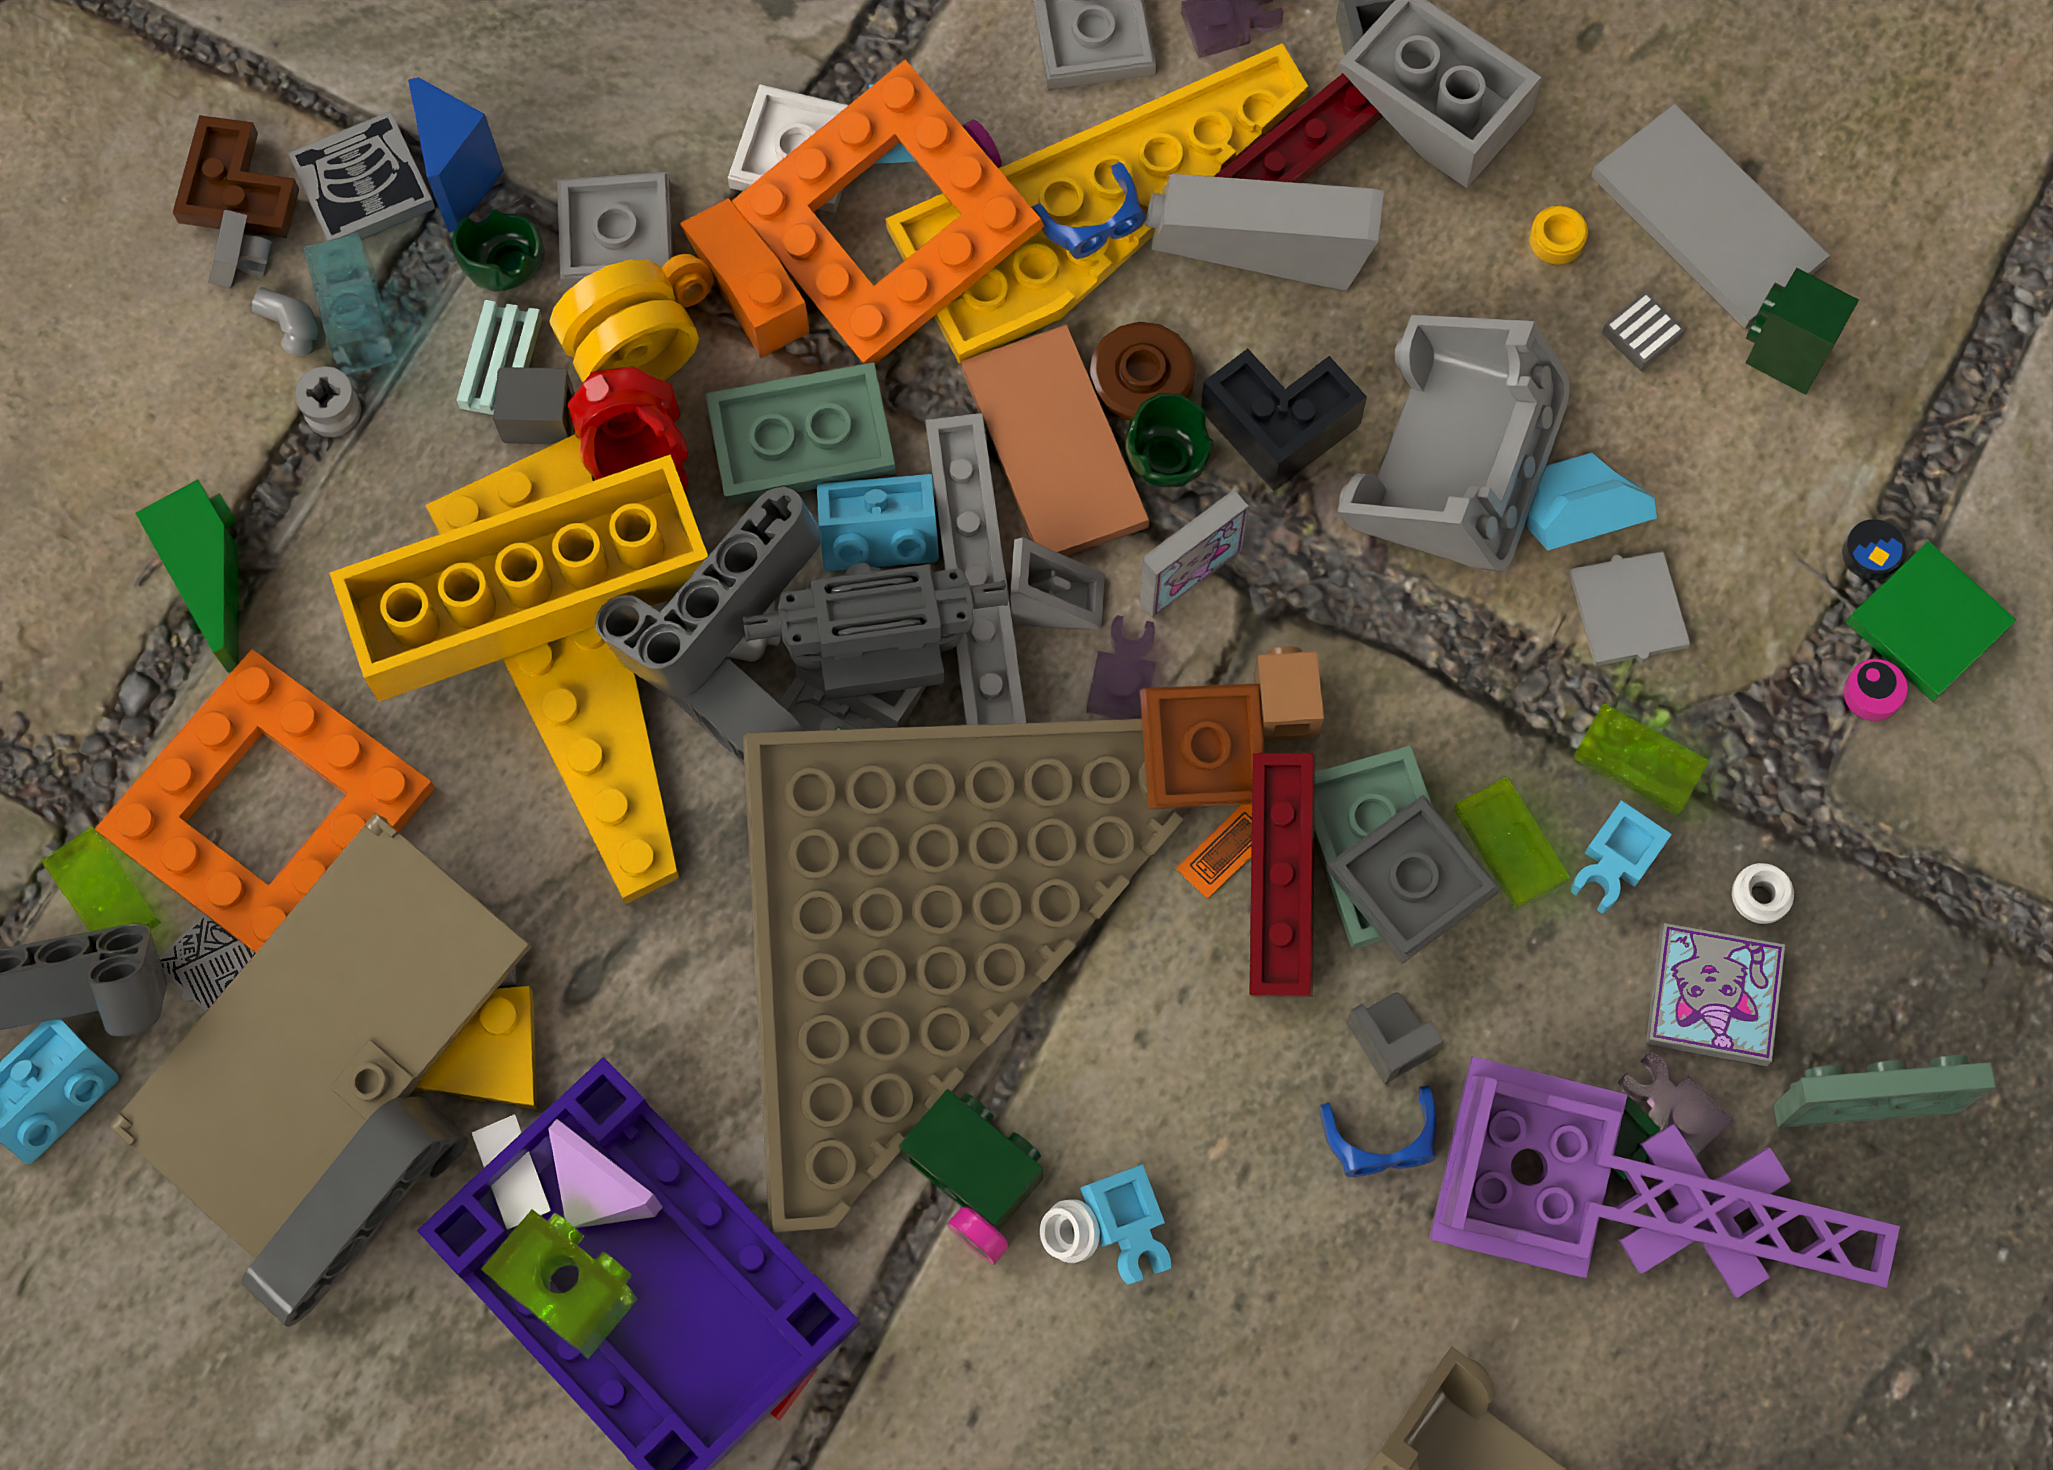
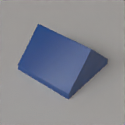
M420 77L408 79L427 178L447 230L452 232L456 230L464 217L469 218L504 169L484 113Z

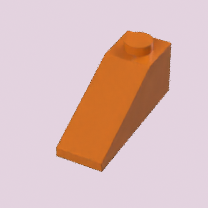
M729 198L680 223L683 233L699 259L704 260L713 271L715 285L760 358L810 333L805 301L779 259Z

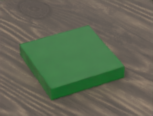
M1928 541L1849 616L1846 623L1888 662L1898 667L1912 684L1934 702L2015 623L2016 619Z

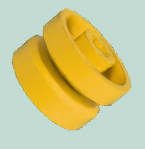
M629 259L614 263L584 277L562 296L553 308L549 321L566 355L574 358L573 365L582 383L592 372L631 366L665 381L681 369L694 354L699 341L696 327L684 307L675 302L676 298L673 288L658 264L648 259Z

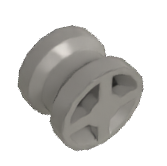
M326 366L314 368L305 373L297 383L295 390L296 404L314 432L321 436L337 437L346 434L358 423L362 411L360 400L354 392L350 380L342 371ZM328 393L327 399L320 405L318 401Z

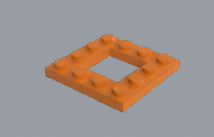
M906 59L732 200L735 207L772 250L863 364L872 362L876 364L1045 227L1041 218ZM901 143L960 213V216L873 286L814 212L897 144Z
M251 649L95 827V830L193 907L256 953L374 813L385 817L390 825L397 831H400L436 788L428 778ZM262 734L266 735L345 794L343 799L269 885L186 823Z

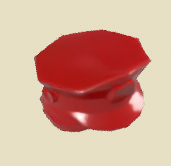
M633 366L592 372L568 402L576 438L581 440L580 455L584 467L593 475L595 480L671 454L685 491L688 480L683 465L685 460L688 459L689 451L682 432L675 425V422L680 417V412L672 383L655 378Z

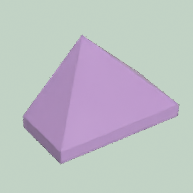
M558 1119L548 1128L567 1229L655 1217L663 1206L653 1193Z

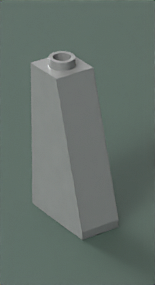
M1170 174L1162 193H1153L1147 210L1146 226L1154 228L1152 250L1347 291L1378 243L1384 191L1373 188Z

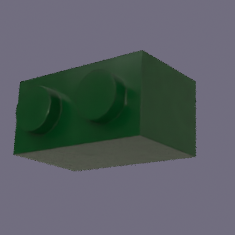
M1796 267L1786 286L1784 287L1775 282L1758 311L1759 314L1745 338L1755 343L1745 363L1806 395L1831 353L1859 299Z
M946 1089L899 1144L901 1157L960 1207L965 1208L967 1206L1000 1231L1043 1180V1167L1037 1163L1041 1158V1154L1019 1134L1013 1132L1007 1138L989 1123L994 1118L993 1114L975 1097L965 1093L959 1099L949 1089Z

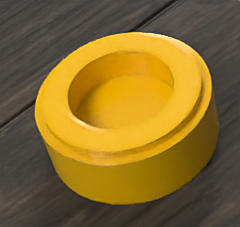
M1566 206L1548 207L1542 210L1534 219L1529 235L1531 249L1538 258L1554 265L1570 263L1577 259L1584 249L1588 237L1587 223L1582 215L1572 208Z

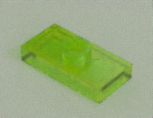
M1604 703L1573 756L1575 760L1678 816L1710 761Z
M1507 776L1455 804L1454 812L1515 910L1567 883L1570 878L1569 874Z
M92 826L41 860L89 932L135 923L145 924L152 930L161 924L104 840Z

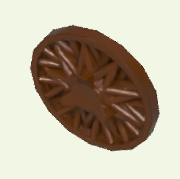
M1135 322L1119 326L1102 338L1092 354L1090 380L1098 400L1113 414L1131 421L1140 404L1159 393L1182 394L1188 398L1193 391L1196 365L1191 349L1179 334L1161 324Z

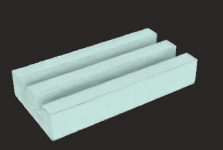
M484 301L456 400L460 409L494 415L497 372L499 368L505 366L515 325L523 326L512 367L529 368L542 322L540 309L528 308V311L525 312L519 311L518 305L506 304V308L498 307L495 301ZM497 322H501L480 398H476Z

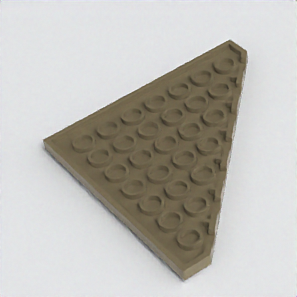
M1142 719L746 733L743 735L768 1221L771 1232L835 1228L852 1209L850 1206L873 1179L876 1180L899 1154V1144L946 1089L952 1092L965 1076L964 1073L986 1047H990L1021 1011L1020 1007L1037 987L1051 976L1075 948V943L1096 919H1099L1130 883L1131 877L1149 856L1157 852L1184 820V815L1191 807L1148 810Z

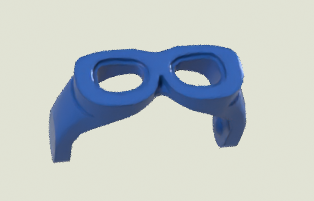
M1121 162L1112 165L1111 170L1115 180L1126 194V198L1121 208L1107 222L1088 227L1064 226L1051 219L1041 203L1031 207L1041 218L1045 226L1041 229L1043 233L1055 244L1069 250L1076 259L1084 258L1099 250L1106 243L1109 236L1112 239H1120L1133 233L1145 221V213L1140 207L1135 184Z
M1429 1085L1419 1087V1102L1425 1120L1422 1133L1412 1144L1393 1154L1368 1153L1347 1143L1336 1129L1335 1115L1330 1103L1320 1104V1115L1326 1141L1332 1152L1343 1164L1346 1177L1372 1175L1382 1172L1389 1167L1395 1169L1411 1168L1425 1165L1435 1160L1436 1155L1433 1146L1437 1130L1436 1110Z

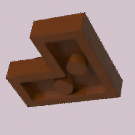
M199 115L172 213L180 224L220 229L224 210L247 215L244 228L245 233L287 238L299 187L294 178L248 172L258 137V132L253 122Z

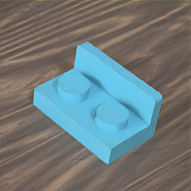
M932 474L817 484L818 521L822 534L823 567L826 571L847 570L849 566L864 562L868 563L870 567H885L938 561L939 552Z
M62 1018L42 1022L0 1061V1143L25 1164H32L119 1081V1075L96 1055Z

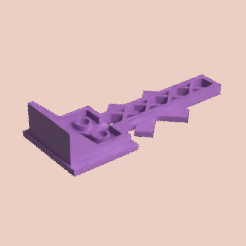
M1471 1056L1429 1240L1586 1278L1599 1219L1602 1217L1638 1226V1228L1618 1239L1639 1274H1643L1692 1242L1699 1241L1736 1298L1770 1278L1757 1256L1887 1288L1900 1226L1772 1195L1771 1193L1791 1180L1770 1147H1766L1715 1180L1707 1177L1675 1124L1667 1126L1640 1143L1652 1165L1614 1156L1627 1094ZM1529 1148L1540 1156L1543 1163V1171L1536 1181L1529 1184H1521L1513 1177L1511 1162L1514 1155L1520 1150ZM1611 1168L1623 1171L1637 1193L1615 1208L1603 1205ZM1641 1175L1658 1179V1181L1647 1187ZM1668 1190L1676 1204L1662 1211L1655 1197ZM1644 1205L1650 1216L1634 1213L1633 1211ZM1763 1206L1779 1209L1780 1211L1769 1216ZM1749 1208L1758 1224L1742 1233L1733 1217ZM1797 1215H1803L1807 1218L1819 1239L1796 1253L1790 1250L1777 1228ZM1825 1221L1840 1224L1841 1226L1830 1231ZM1859 1230L1878 1234L1870 1271L1853 1267L1838 1243ZM1766 1235L1772 1246L1756 1243V1241ZM1827 1251L1833 1261L1816 1257Z

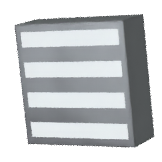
M1645 291L1604 325L1602 334L1640 371H1643L1682 338L1685 329Z

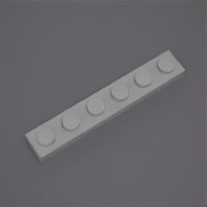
M978 413L925 420L945 570L960 568L968 579L970 586L1001 582V580H1005L1006 583L983 414ZM1008 597V606L1001 605L973 609L969 632H964L959 644L956 645L966 725L1026 723Z

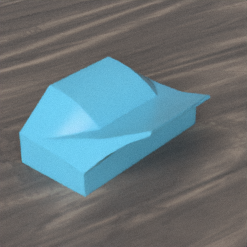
M1591 452L1545 467L1526 520L1528 530L1548 551L1657 519L1655 498L1634 481L1616 473Z

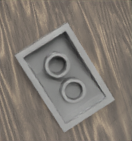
M1395 0L1342 58L1338 67L1424 160L1465 188L1471 185L1533 114L1542 79L1541 76L1427 0Z

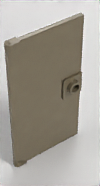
M374 813L365 826L109 1126L248 1254L256 1259L369 1117L389 1100L408 1097L421 1082L420 1079L532 946L388 823L385 817Z

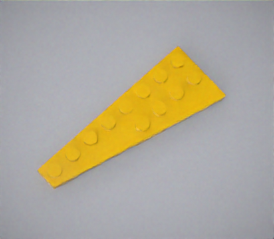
M574 434L425 506L439 534L592 482L593 477L581 461V440L576 438ZM596 626L503 658L625 904L680 878L635 673L627 669L597 633Z

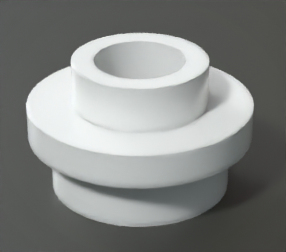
M1758 863L1746 867L1736 877L1732 886V899L1736 909L1742 916L1755 923L1768 924L1778 921L1790 910L1794 900V889L1789 877L1781 869L1770 864ZM1760 886L1767 889L1771 895V902L1768 904L1757 902L1752 895V888Z
M1069 1199L1060 1201L1044 1215L1041 1221V1242L1050 1255L1061 1261L1077 1263L1087 1260L1093 1255L1099 1243L1100 1229L1096 1215L1086 1203L1080 1200Z

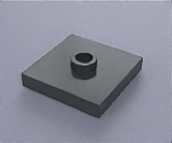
M1424 794L1328 863L1326 869L1402 964L1497 895L1500 890L1497 883Z

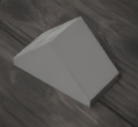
M1026 538L1015 539L1010 592L1012 625L1088 630L1101 628L1105 573Z

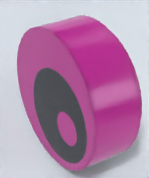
M1869 659L1858 664L1847 677L1843 688L1844 699L1849 709L1858 717L1869 721H1882L1893 716L1904 703L1908 692L1907 681L1901 670L1894 664L1882 659Z
M967 1206L965 1208L960 1207L947 1223L950 1230L963 1243L990 1264L995 1265L1009 1248L1006 1238L986 1219Z

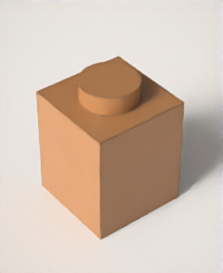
M1282 646L1269 650L1266 655H1258L1254 682L1260 683L1264 741L1319 738L1324 721L1317 651L1302 652L1298 647Z

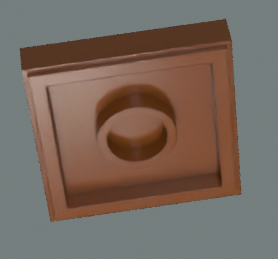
M1260 683L1157 687L1140 690L1148 810L1252 804L1253 753H1265Z

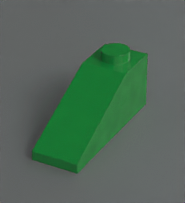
M197 479L139 510L135 514L212 652L225 670L230 673L239 664L238 545L228 528L237 524V521L222 495L218 493L210 498Z

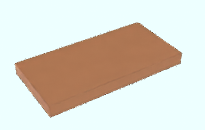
M1067 324L960 361L961 371L978 412L983 414L985 430L1032 542L1064 556H1070L1149 528L1147 513Z

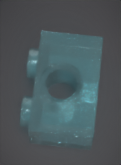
M359 232L303 247L327 343L340 370L345 375L398 361L374 267Z

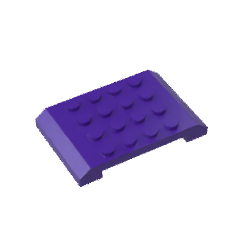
M604 1057L417 1230L425 1241L473 1290L637 1470H712L861 1324L859 1319L838 1297L801 1263ZM558 1119L653 1193L663 1206L655 1217L567 1229L548 1128ZM529 1151L551 1211L507 1230L491 1186Z

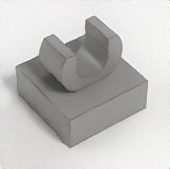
M224 210L208 283L231 288L236 268L247 274L264 275L271 241L257 236L243 237L247 215Z

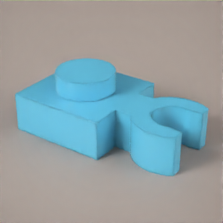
M1621 800L1585 851V854L1597 861L1598 864L1584 867L1573 881L1570 892L1577 896L1585 884L1589 882L1600 884L1604 888L1605 897L1600 902L1597 910L1602 914L1607 912L1619 897L1621 890L1619 878L1635 887L1672 834Z
M1143 1164L1080 1188L1085 1203L1092 1209L1098 1220L1101 1246L1104 1247L1118 1242L1121 1253L1118 1258V1271L1127 1285L1143 1280L1142 1272L1138 1266V1259L1141 1254L1150 1260L1155 1274L1171 1269V1258L1168 1250L1162 1243L1154 1240L1150 1232L1151 1228L1165 1222Z

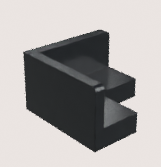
M1247 348L1204 380L1201 407L1204 409L1209 421L1267 485L1275 491L1360 426L1367 396L1330 356L1285 389Z

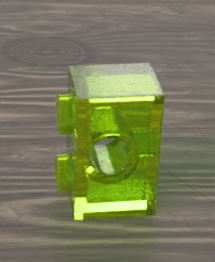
M531 1209L481 1270L500 1288L584 1357L589 1359L637 1301V1297L625 1285L632 1275L607 1253L602 1252L595 1260L577 1246L584 1236L557 1213H554L546 1221ZM566 1265H573L579 1268L578 1281L571 1290L565 1293H553L550 1291V1279L557 1269Z

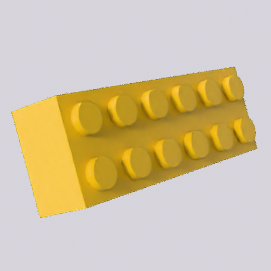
M670 454L329 572L363 678L378 702L592 628L595 626L596 615L602 605L616 596L632 595L650 606L671 600L705 561L708 554Z

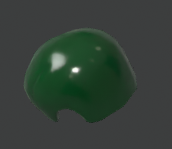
M493 209L489 217L482 222H474L470 218L464 217L451 237L454 254L462 271L477 287L493 292L510 290L532 279L541 268L545 256L539 228L522 215L504 214L498 209Z
M1159 393L1142 402L1129 422L1125 437L1126 454L1135 473L1142 476L1144 481L1158 487H1182L1201 476L1210 457L1209 452L1213 447V440L1209 438L1205 425L1206 413L1204 409L1182 394Z

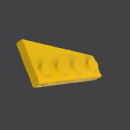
M530 986L496 989L420 1079L421 1082L413 1091L426 1093V1091L460 1096L461 1099L487 1102L488 1100L514 1104L519 1108L538 1110L533 991Z

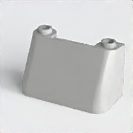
M1411 315L1404 336L1400 338L1395 349L1396 365L1401 370L1404 379L1411 389L1378 477L1370 473H1356L1341 491L1337 513L1355 531L1472 568L1504 571L1514 557L1567 408L1570 389L1568 374L1535 321Z

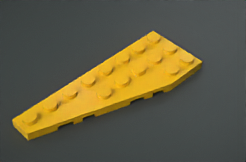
M1281 43L999 168L1031 207L1041 203L1051 219L1060 225L1088 227L1107 222L1123 205L1126 194L1115 180L1111 170L1112 165L1121 162L1135 184L1140 207L1145 213V221L1139 229L1123 238L1112 239L1109 236L1106 243L1099 250L1081 259L1074 258L1069 250L1055 244L1042 230L1038 231L934 316L958 363L961 365L960 361L994 350L1061 320L1153 237L1154 228L1146 226L1149 202L1153 193H1162L1170 174L1215 177L1216 174L1264 137L1307 98L1308 85L1284 44ZM942 193L886 218V227L902 259L905 261L957 219L960 213Z

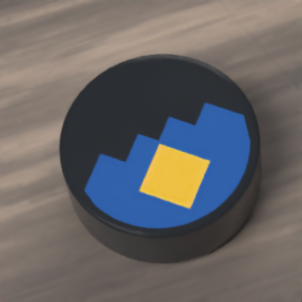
M1870 519L1860 522L1851 530L1843 544L1842 555L1846 566L1852 573L1862 579L1876 581L1885 579L1895 572L1905 556L1906 545L1902 534L1892 524L1883 520Z

